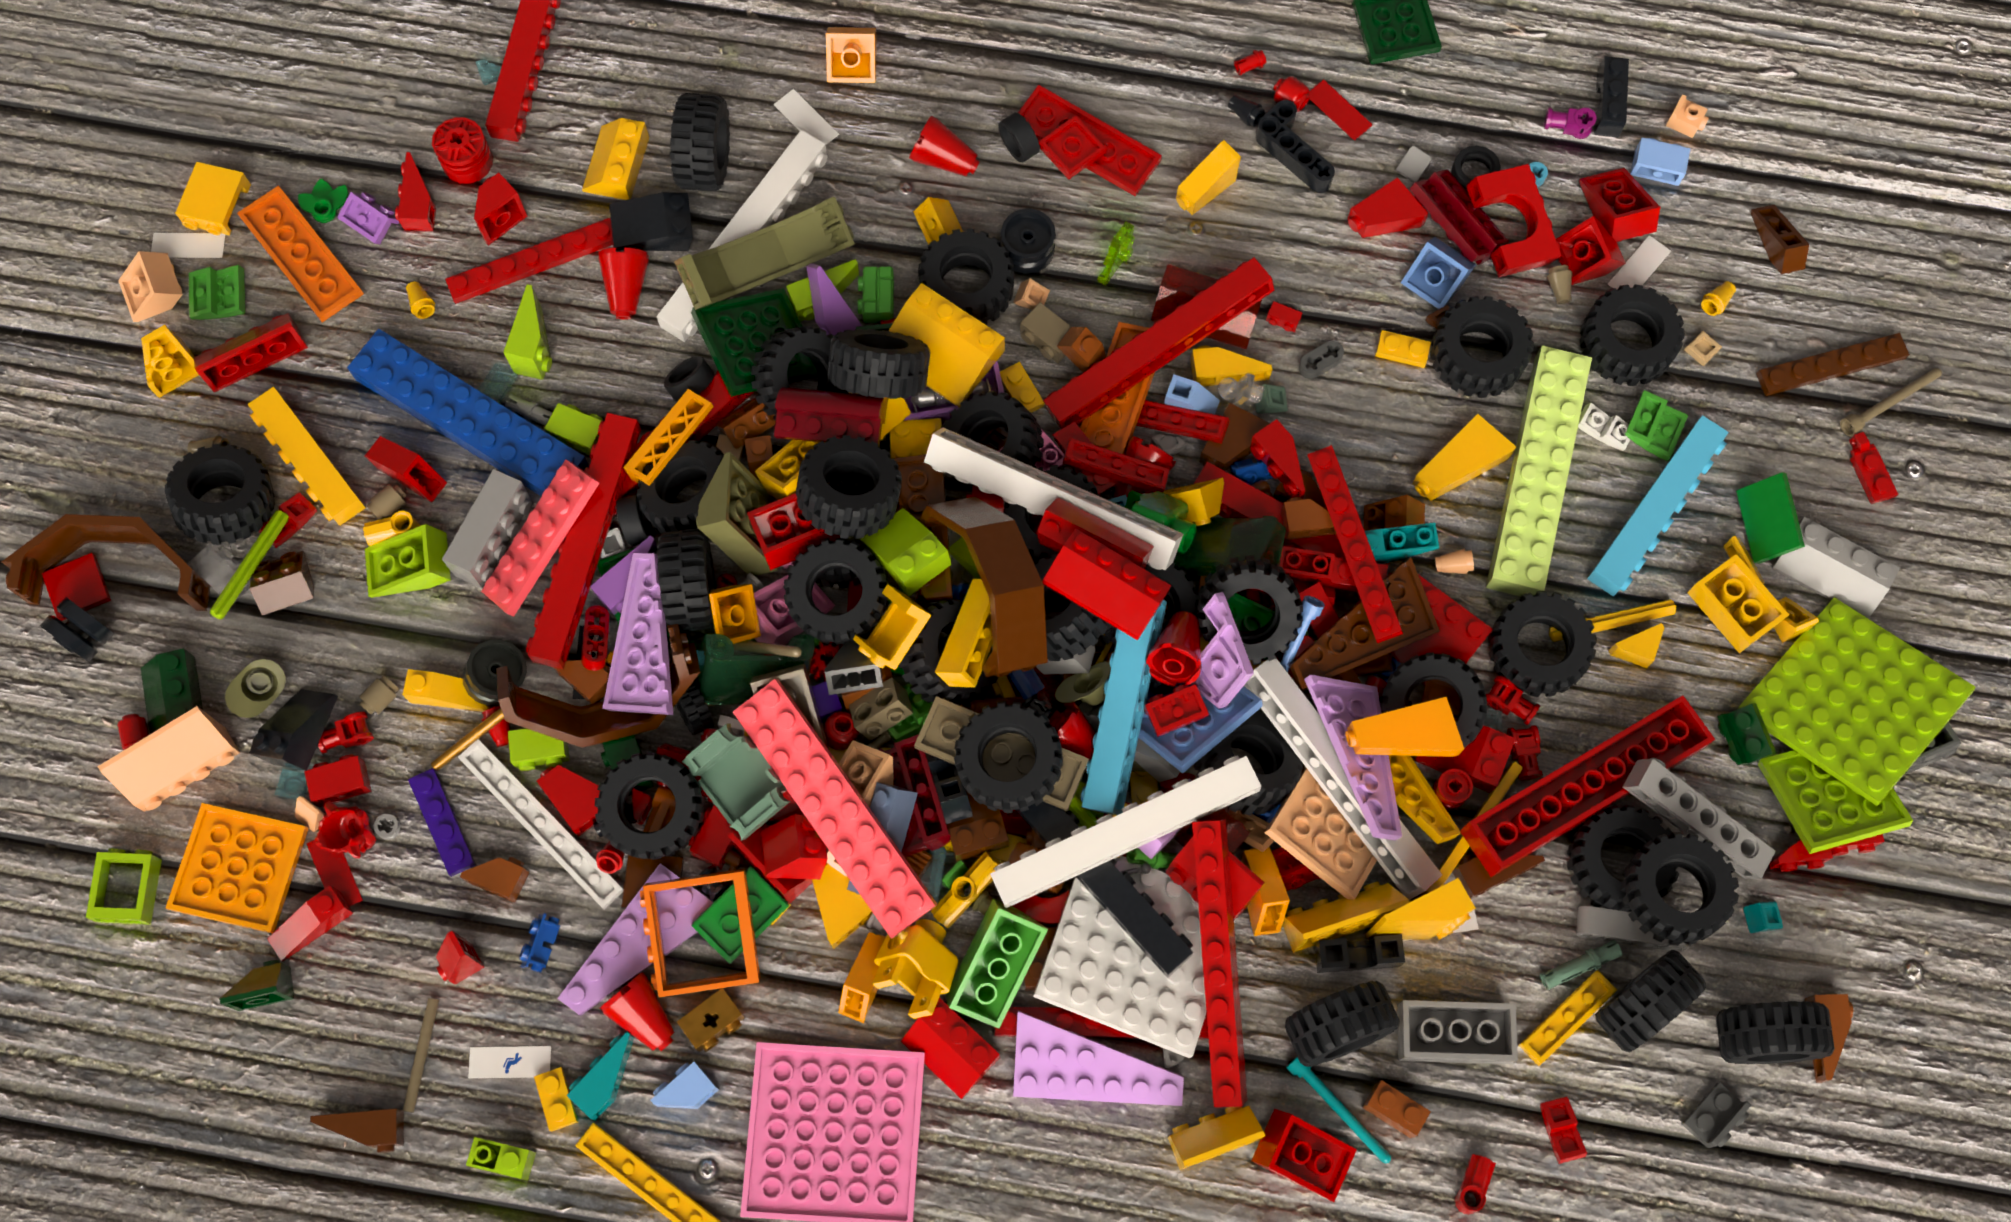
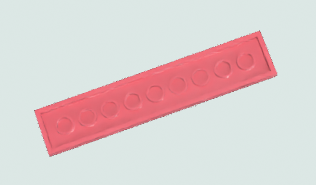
M779 679L772 680L733 711V714L891 939L938 905Z

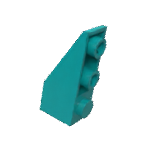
M1435 522L1365 531L1374 558L1378 564H1386L1440 548Z
M628 1032L624 1035L621 1033L617 1035L609 1045L611 1049L604 1056L599 1055L589 1066L591 1070L584 1077L579 1076L569 1087L571 1091L566 1096L594 1121L616 1100L634 1041V1037Z

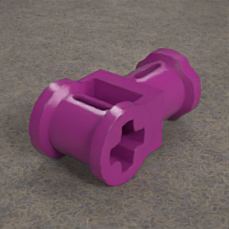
M1548 107L1544 129L1548 130L1549 127L1563 129V134L1572 135L1577 139H1585L1591 134L1592 127L1595 125L1597 118L1595 112L1589 108H1569L1568 112L1554 111L1551 107Z

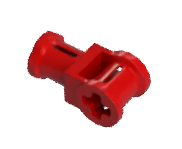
M1496 676L1494 679L1495 684L1489 693L1486 694L1487 705L1494 710L1501 711L1505 715L1512 712L1523 719L1525 725H1528L1537 713L1540 705H1534L1521 697L1523 691L1517 688L1509 679Z
M355 712L349 714L343 719L334 722V728L323 731L318 743L321 753H328V749L340 745L349 748L371 742L374 736L373 733L369 732L366 723L367 713Z
M1531 725L1528 729L1515 730L1513 727L1508 728L1507 735L1516 738L1511 750L1513 760L1518 759V764L1522 766V771L1518 775L1519 780H1532L1542 777L1543 772L1539 770L1537 756L1541 753L1540 735L1537 726Z

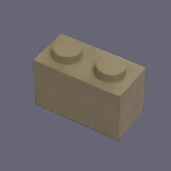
M1040 302L1020 323V334L1029 345L1034 344L1039 348L1045 358L1048 360L1053 359L1059 364L1066 355L1057 345L1071 326Z

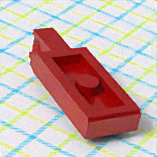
M1864 432L1855 434L1849 439L1853 448L1850 451L1852 456L1850 461L1870 504L1896 497L1898 492L1875 445L1870 444Z

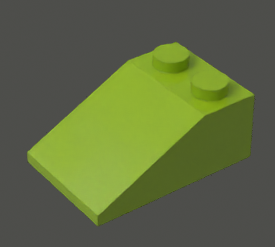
M527 284L503 353L514 374L543 380L545 373L551 369L552 358L550 356L542 307L532 285Z
M904 508L895 513L893 519L889 520V524L884 529H878L877 533L871 536L866 534L864 538H861V542L873 553L874 557L878 559L879 563L908 596L952 565L948 550L929 529Z
M424 524L365 548L368 597L374 598L429 589L450 581V569L442 560L448 549L447 533Z

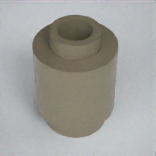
M388 484L370 499L371 502L367 507L378 520L389 518L406 504L403 499L407 496L397 484L394 487Z
M383 675L380 679L376 678L359 696L362 700L359 705L370 715L374 712L379 715L397 697L396 693L400 689Z

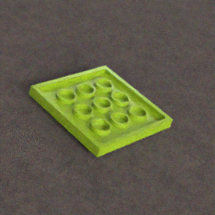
M1795 750L1760 759L1758 763L1761 772L1809 854L1911 826L1913 822L1912 817L1894 788L1876 806Z

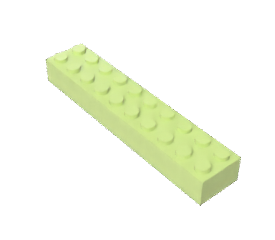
M1542 345L1534 359L1516 443L1517 448L1513 457L1486 588L1520 597L1529 592L1533 596L1537 591H1545L1592 357Z

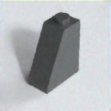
M865 633L860 637L867 640L871 633L868 636ZM851 640L846 641L825 668L829 695L883 687L882 668L872 663L869 657L858 650L859 644Z

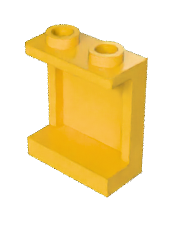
M196 162L175 214L181 220L182 225L191 230L199 228L213 235H220L221 233L230 235L232 230L229 228L228 222L240 192L248 193L251 184L243 172Z
M887 584L882 594L890 599L892 603L867 640L858 635H855L853 640L860 645L858 650L869 657L872 663L882 669L886 665L896 670L931 617V614L909 596Z

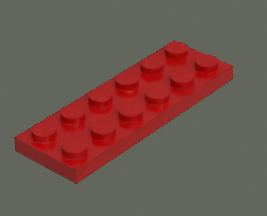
M1041 85L1036 87L1018 112L1030 124L1038 141L1074 115H1077L1107 148L1106 154L1086 168L1135 197L1162 160L1161 154Z

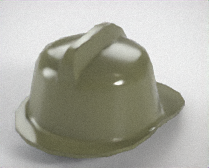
M260 659L251 662L227 687L225 693L226 706L233 714L239 717L250 718L259 715L284 689L286 678L283 669L272 660Z
M1106 661L1099 662L1090 667L1089 673L1074 674L1066 678L1056 689V700L1060 703H1070L1080 699L1089 705L1102 703L1105 700L1104 685L1110 677V663Z

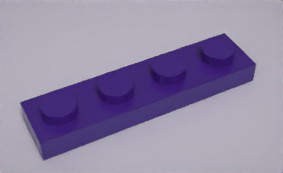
M431 768L408 779L448 875L452 877L475 866V860L436 770Z

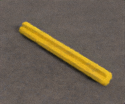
M1670 599L1586 618L1585 620H1592L1594 629L1591 632L1595 633L1674 615L1676 613V605ZM1551 626L1549 628L1551 641L1563 640L1562 633Z

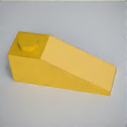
M1205 345L1192 349L1190 361L1193 381L1200 383L1203 387L1270 380L1272 365L1220 347Z
M407 670L402 695L410 703L481 712L490 709V706L478 703L468 695L462 678L436 672Z

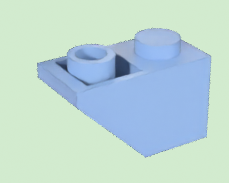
M1173 374L1164 404L1216 414L1220 400L1200 383Z
M687 1062L675 1072L677 1076L669 1084L664 1082L653 1092L655 1096L650 1101L657 1107L698 1109L719 1089L697 1063L689 1064Z

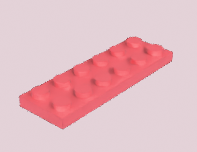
M565 459L548 488L543 492L539 502L528 515L523 527L514 537L505 555L500 559L498 566L490 578L487 579L481 592L505 613L514 617L594 493L599 482Z

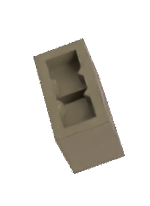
M892 677L883 683V687L874 688L849 705L854 728L869 741L913 713L907 690Z

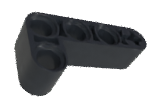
M1282 100L1259 120L1256 141L1313 191L1325 193L1331 187L1335 173L1334 167L1291 130L1294 125L1297 108L1293 102Z

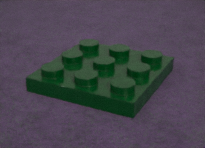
M1353 0V9L1370 65L1440 52L1442 45L1427 0Z

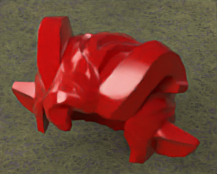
M330 801L325 802L324 809L326 815L319 822V832L315 837V841H317L315 845L327 851L330 850L337 853L349 852L354 858H360V852L365 853L376 842L375 835L369 826V816L357 806L349 808L337 807Z

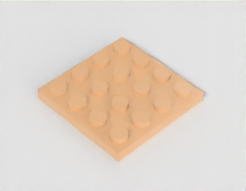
M1304 767L1300 780L1286 796L1264 833L1342 896L1353 900L1357 897L1377 860L1308 769Z

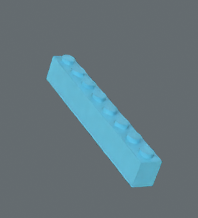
M1702 415L1589 575L1587 578L1589 581L1613 597L1619 590L1624 592L1633 580L1629 577L1632 571L1638 572L1647 560L1643 557L1646 551L1652 552L1660 541L1657 538L1659 532L1665 533L1674 520L1670 516L1674 511L1677 513L1681 511L1687 502L1684 499L1686 493L1692 494L1701 482L1697 477L1700 473L1705 475L1714 463L1710 460L1713 454L1719 455L1726 446L1727 442L1723 440L1729 433L1705 416Z
M1163 600L1138 641L1121 630H1116L1115 638L1117 644L1115 652L1110 657V677L1104 685V705L1100 707L1098 714L1100 724L1098 732L1093 737L1094 752L1092 759L1087 765V785L1081 793L1082 808L1116 816L1123 813L1122 808H1124L1151 680L1150 668L1148 664L1146 665V659L1161 633L1167 604L1165 600Z

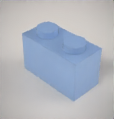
M1642 137L1634 152L1630 174L1679 186L1686 174L1691 148L1682 147L1679 144L1660 142L1654 138Z

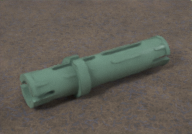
M1615 940L1594 950L1590 948L1585 951V954L1541 973V982L1547 990H1550L1592 969L1596 971L1602 968L1601 965L1621 957L1623 955L1622 950Z

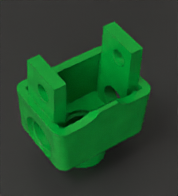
M1133 490L1129 492L1124 508L1183 533L1177 552L1185 553L1191 546L1196 533V524L1185 520L1188 513V505L1160 491L1150 494H1141Z

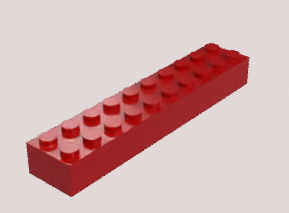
M1684 695L1469 821L1460 832L1490 877H1493L1591 818L1597 812L1604 810L1629 795L1630 792L1624 789L1623 785L1637 760L1656 758L1666 765V769L1670 770L1702 751L1716 739Z

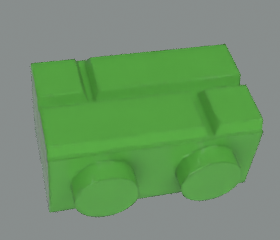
M864 267L863 276H858V291H863V299H858V314L863 315V322L881 323V320L894 319L893 268Z

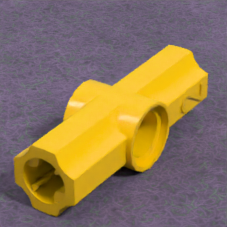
M985 851L962 877L954 880L950 891L931 910L933 917L946 928H950L972 903L976 902L986 887L993 881L990 874L995 872L994 868L1001 864V862L990 852ZM970 883L971 893L966 897L963 891L964 886Z

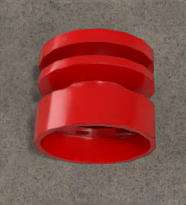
M454 117L444 121L436 128L432 136V146L444 173L452 181L460 184H471L480 181L489 173L493 165V155L481 127L475 121L465 117Z

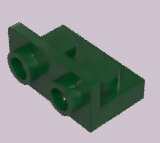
M1756 703L1749 704L1728 714L1717 716L1719 720L1718 729L1729 745V756L1737 765H1749L1777 753Z

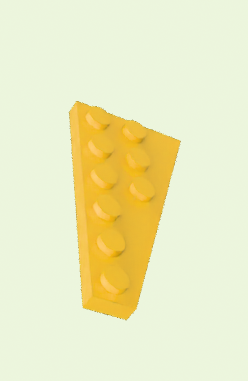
M1389 755L1397 805L1436 844L1456 838L1461 833L1412 757Z

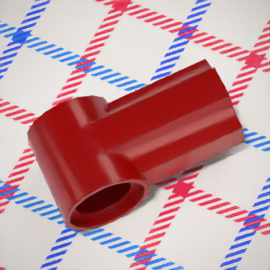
M1471 1154L1460 1190L1455 1196V1205L1463 1214H1474L1484 1207L1486 1193L1496 1165L1491 1159ZM1466 1192L1475 1196V1207H1470L1466 1204L1464 1200Z

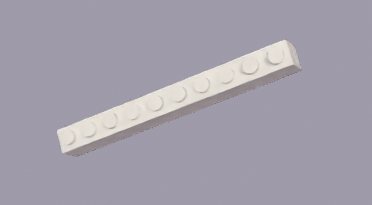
M801 130L709 249L782 221L790 204L796 203L800 191L804 186H808L811 183L817 169L825 165L828 158L826 144ZM684 283L680 285L657 315L660 327L683 342L689 336H693L698 330L691 314L694 306Z
M944 427L932 435L924 463L931 465L935 471L954 475L956 480L974 484L984 493H994L1003 497L1002 499L1005 502L1023 506L1029 513L1034 515H1044L1046 508L1059 497L1153 545L1154 548L1147 562L1150 567L1166 570L1173 563L1183 533Z
M1277 658L1271 661L1266 660L1253 670L1254 674L1244 687L1262 699L1263 706L1261 709L1398 889L1409 900L1426 891L1442 874L1401 820L1402 837L1396 841L1372 836L1319 713Z
M1238 755L1231 757L1223 762V767L1214 770L1213 767L1205 769L1198 774L1199 778L1191 782L1188 779L1179 781L1172 786L1173 790L1165 794L1163 791L1153 793L1147 797V802L1139 806L1137 802L1129 804L1122 808L1123 813L1112 817L1111 814L1103 816L1096 821L1097 825L1089 829L1086 826L1077 828L1071 832V837L1063 841L1061 838L1051 840L1045 844V849L1037 853L1035 849L1025 852L1019 856L1021 860L1010 864L1009 861L999 864L994 868L995 872L990 875L1005 908L1259 792L1261 784L1247 756L1239 758Z

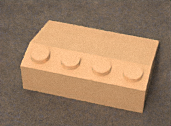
M196 706L102 763L98 768L135 807L145 812L156 809L169 796L182 793L186 786L192 782L206 778L210 771L218 766L229 764L240 751L227 729Z

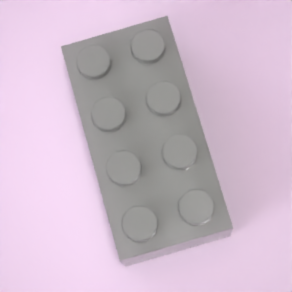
M492 470L442 558L455 577L481 589L487 579L490 578L497 561L505 555L506 545L510 538L515 537L517 534L520 520L531 509L532 499L521 481L497 470Z
M1402 1000L1397 1004V1015L1400 1019L1398 1027V1061L1512 1064L1518 1061L1516 1004Z

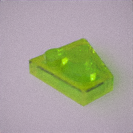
M1126 221L1113 238L1103 263L1106 267L1097 279V281L1105 286L1123 261L1127 262L1130 259L1134 250L1132 249L1135 237H1133L1134 226Z

